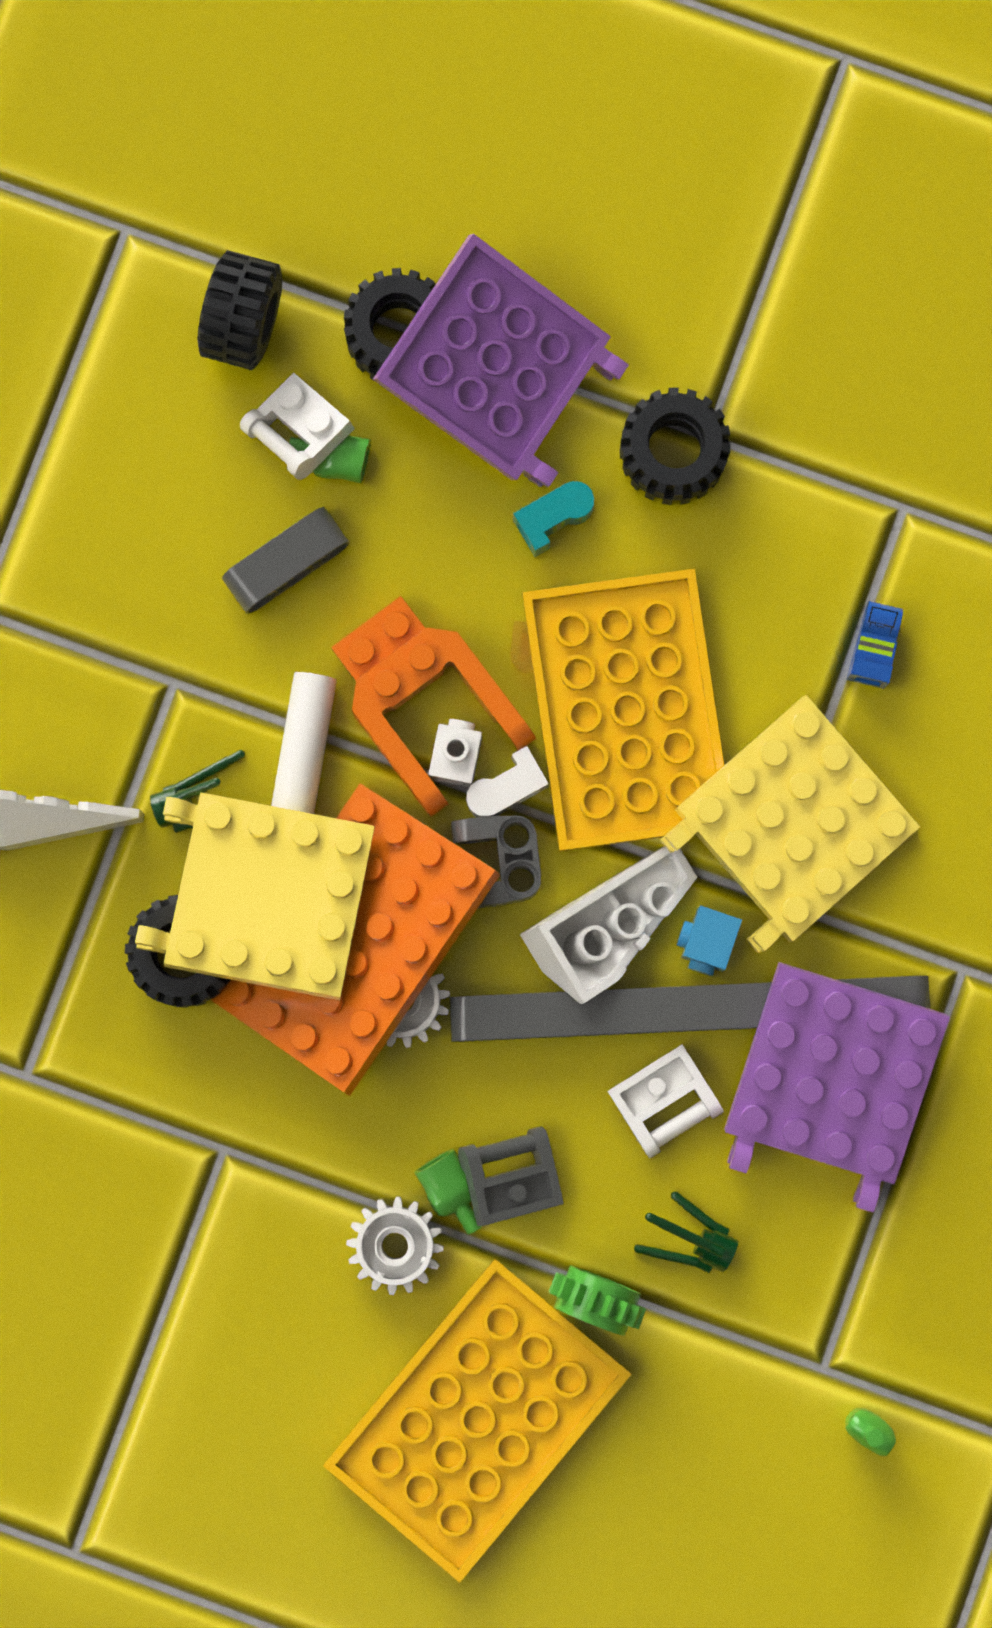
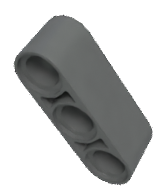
M321 507L235 564L222 576V580L245 613L250 614L337 556L350 542L325 507Z

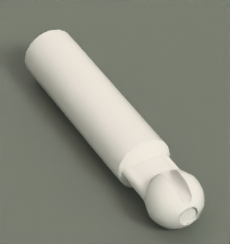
M294 673L271 806L314 814L337 683L336 679L313 673Z

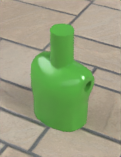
M348 435L313 470L314 475L326 479H344L361 484L369 458L371 439ZM290 438L289 444L298 452L304 451L309 446L302 439Z
M454 1149L438 1155L414 1172L426 1192L430 1205L438 1216L445 1217L455 1213L467 1235L482 1227L477 1226L474 1210L470 1205L471 1197L466 1175L461 1168L459 1157Z
M855 1408L845 1419V1429L848 1434L865 1448L880 1456H887L896 1443L895 1433L889 1424L876 1413L866 1408Z

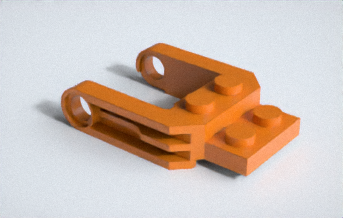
M402 596L398 597L331 647L334 654L356 681L352 705L354 717L430 817L446 807L448 802L385 719L384 715L387 712L395 711L440 678L446 668L449 666L454 668L494 723L497 722L506 732L517 751L536 740L527 723L459 633L425 628Z

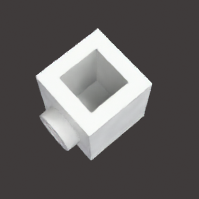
M449 719L448 725H438L428 774L431 780L468 788L473 784L482 740V732L474 731V723Z

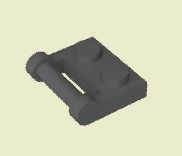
M542 1126L529 1129L527 1135L481 1147L471 1144L459 1148V1162L466 1175L477 1226L492 1224L564 1204L548 1134ZM532 1152L534 1155L535 1164L488 1177L484 1175L483 1164Z

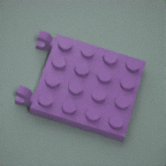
M470 234L373 380L509 479L517 480L523 472L524 476L538 487H542V485L549 487L558 472L534 456L541 442L592 365L598 373L606 379L612 380L613 377L620 379L629 364L604 348L611 337L475 234Z
M778 962L724 1128L726 1133L736 1135L727 1162L730 1163L729 1168L747 1173L754 1144L758 1142L862 1175L857 1185L853 1202H856L857 1208L874 1213L881 1181L895 1184L950 1017L945 1013Z

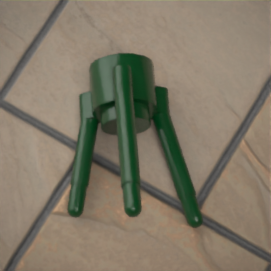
M239 750L176 784L163 787V791L152 794L150 802L158 825L161 828L172 825L175 833L193 828L192 825L172 823L164 820L165 815H163L166 797L178 798L192 803V797L199 795L200 792L204 793L219 786L221 780L213 778L200 784L197 783L244 758L245 752Z
M674 1191L671 1193V1198L710 1229L711 1232L704 1229L699 1236L652 1213L645 1215V1219L648 1222L694 1244L693 1253L699 1257L643 1245L634 1246L636 1253L694 1266L707 1273H710L712 1268L723 1273L727 1270L735 1255L739 1241L728 1236L729 1228L715 1222L681 1194Z

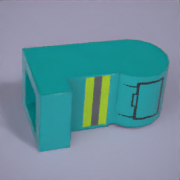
M572 481L513 513V522L534 557L550 549L549 535L568 524L578 525L590 518L594 507L593 492L588 485L579 481Z

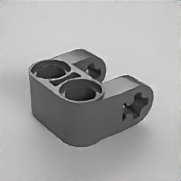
M515 815L487 816L451 822L453 843L456 845L497 841L501 881L494 883L477 909L530 900L537 894L541 884L537 835L534 825L529 819ZM512 826H521L528 832L529 840L521 848H512L504 841L505 831ZM517 869L529 871L534 878L532 888L525 892L513 890L508 882V878L513 871Z

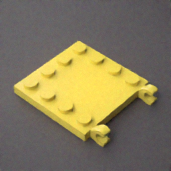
M201 792L198 805L186 800L166 797L163 815H165L164 820L172 823L192 825L193 829L171 931L167 933L156 928L139 925L135 940L136 948L165 953L164 967L340 1000L375 826Z

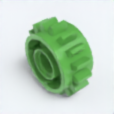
M572 1265L569 1266L566 1275L556 1272L549 1289V1293L557 1297L554 1304L555 1309L621 1336L626 1335L629 1326L639 1329L647 1310L645 1307L638 1305L641 1293Z

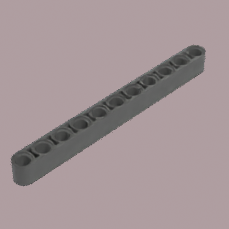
M929 976L835 979L930 1009ZM772 982L612 989L602 991L584 1004L578 1003L567 992L450 997L451 1042L753 1029L758 1027Z

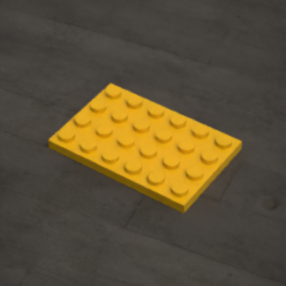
M695 569L522 592L559 852L664 837L683 820L675 809L724 766Z
M495 1258L328 1458L323 1467L460 1583L632 1374Z

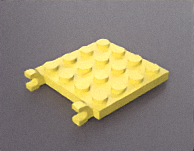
M805 695L675 809L683 820L662 837L660 841L670 853H673L686 844L694 834L697 835L769 919L746 939L752 948L759 953L761 950L766 951L781 934L788 942H793L916 832L920 826L810 698Z

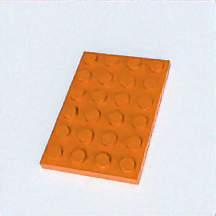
M361 783L336 817V819L375 826L341 999H329L236 980L229 981L221 993L211 999V1001L349 1096L500 876L495 869Z

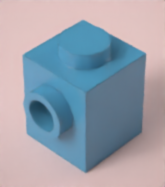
M700 905L697 908L693 923L684 921L677 942V946L684 948L681 958L690 961L688 969L708 976H713L715 970L721 972L726 970L742 919Z

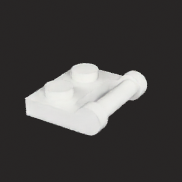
M295 373L258 409L247 412L240 422V429L250 438H258L287 464L288 472L298 480L306 478L355 429L344 415ZM278 418L309 446L304 451L298 452L274 431L270 425Z
M683 1044L607 1091L649 1159L661 1152L659 1147L708 1116L714 1119L724 1112ZM692 1090H695L701 1101L649 1133L643 1121Z

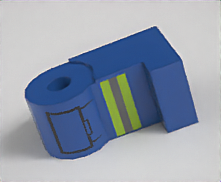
M868 601L846 680L882 689L889 684L903 609Z

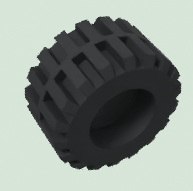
M229 250L223 254L213 270L202 305L197 337L201 357L249 370L255 369L266 352L278 313L283 281L280 264Z
M392 268V275L384 276L383 271L374 273V281L369 283L366 279L358 285L359 292L357 294L352 292L348 299L349 308L344 312V332L348 351L351 358L356 360V366L362 373L364 371L369 372L370 379L372 380L393 350V348L385 346L375 338L373 326L376 320L386 311L395 308H405L417 313L435 286V282L429 277L425 281L420 279V273L410 269L409 275H402L401 268Z
M679 387L669 388L667 394H661L660 390L651 393L649 400L645 401L642 399L639 401L634 412H630L626 419L620 445V459L623 461L622 469L625 476L629 475L632 479L631 485L636 491L640 488L645 491L646 498L652 501L654 497L663 499L662 504L671 505L672 501L680 500L681 505L690 503L693 497L697 496L700 499L705 496L710 487H715L722 472H724L731 444H729V437L731 435L729 425H724L723 420L725 416L720 409L715 411L712 408L713 401L705 396L703 400L697 398V391L688 389L687 394L678 393ZM666 426L686 428L697 438L701 448L700 455L693 464L687 467H666L659 463L650 452L649 441L652 434Z
M178 895L168 896L169 899L163 901L158 899L151 903L152 907L148 910H142L136 916L138 918L134 926L131 925L127 934L130 935L128 944H125V954L128 955V962L126 963L128 971L132 973L135 984L147 993V996L163 1004L182 1008L206 1004V1001L219 995L231 979L199 973L186 978L174 977L165 972L160 966L157 952L136 948L135 940L139 925L156 928L164 932L171 930Z

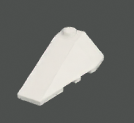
M0 790V850L18 849L144 821V813L140 809L91 802H78V805H72L70 801L49 796L34 797V800H28L26 796L19 795L17 792Z
M663 846L522 932L520 936L541 971L578 1003L584 1004L620 980L627 970L626 967L638 951L646 946L651 939L649 938L664 917H667L697 879V876L681 849L670 853Z

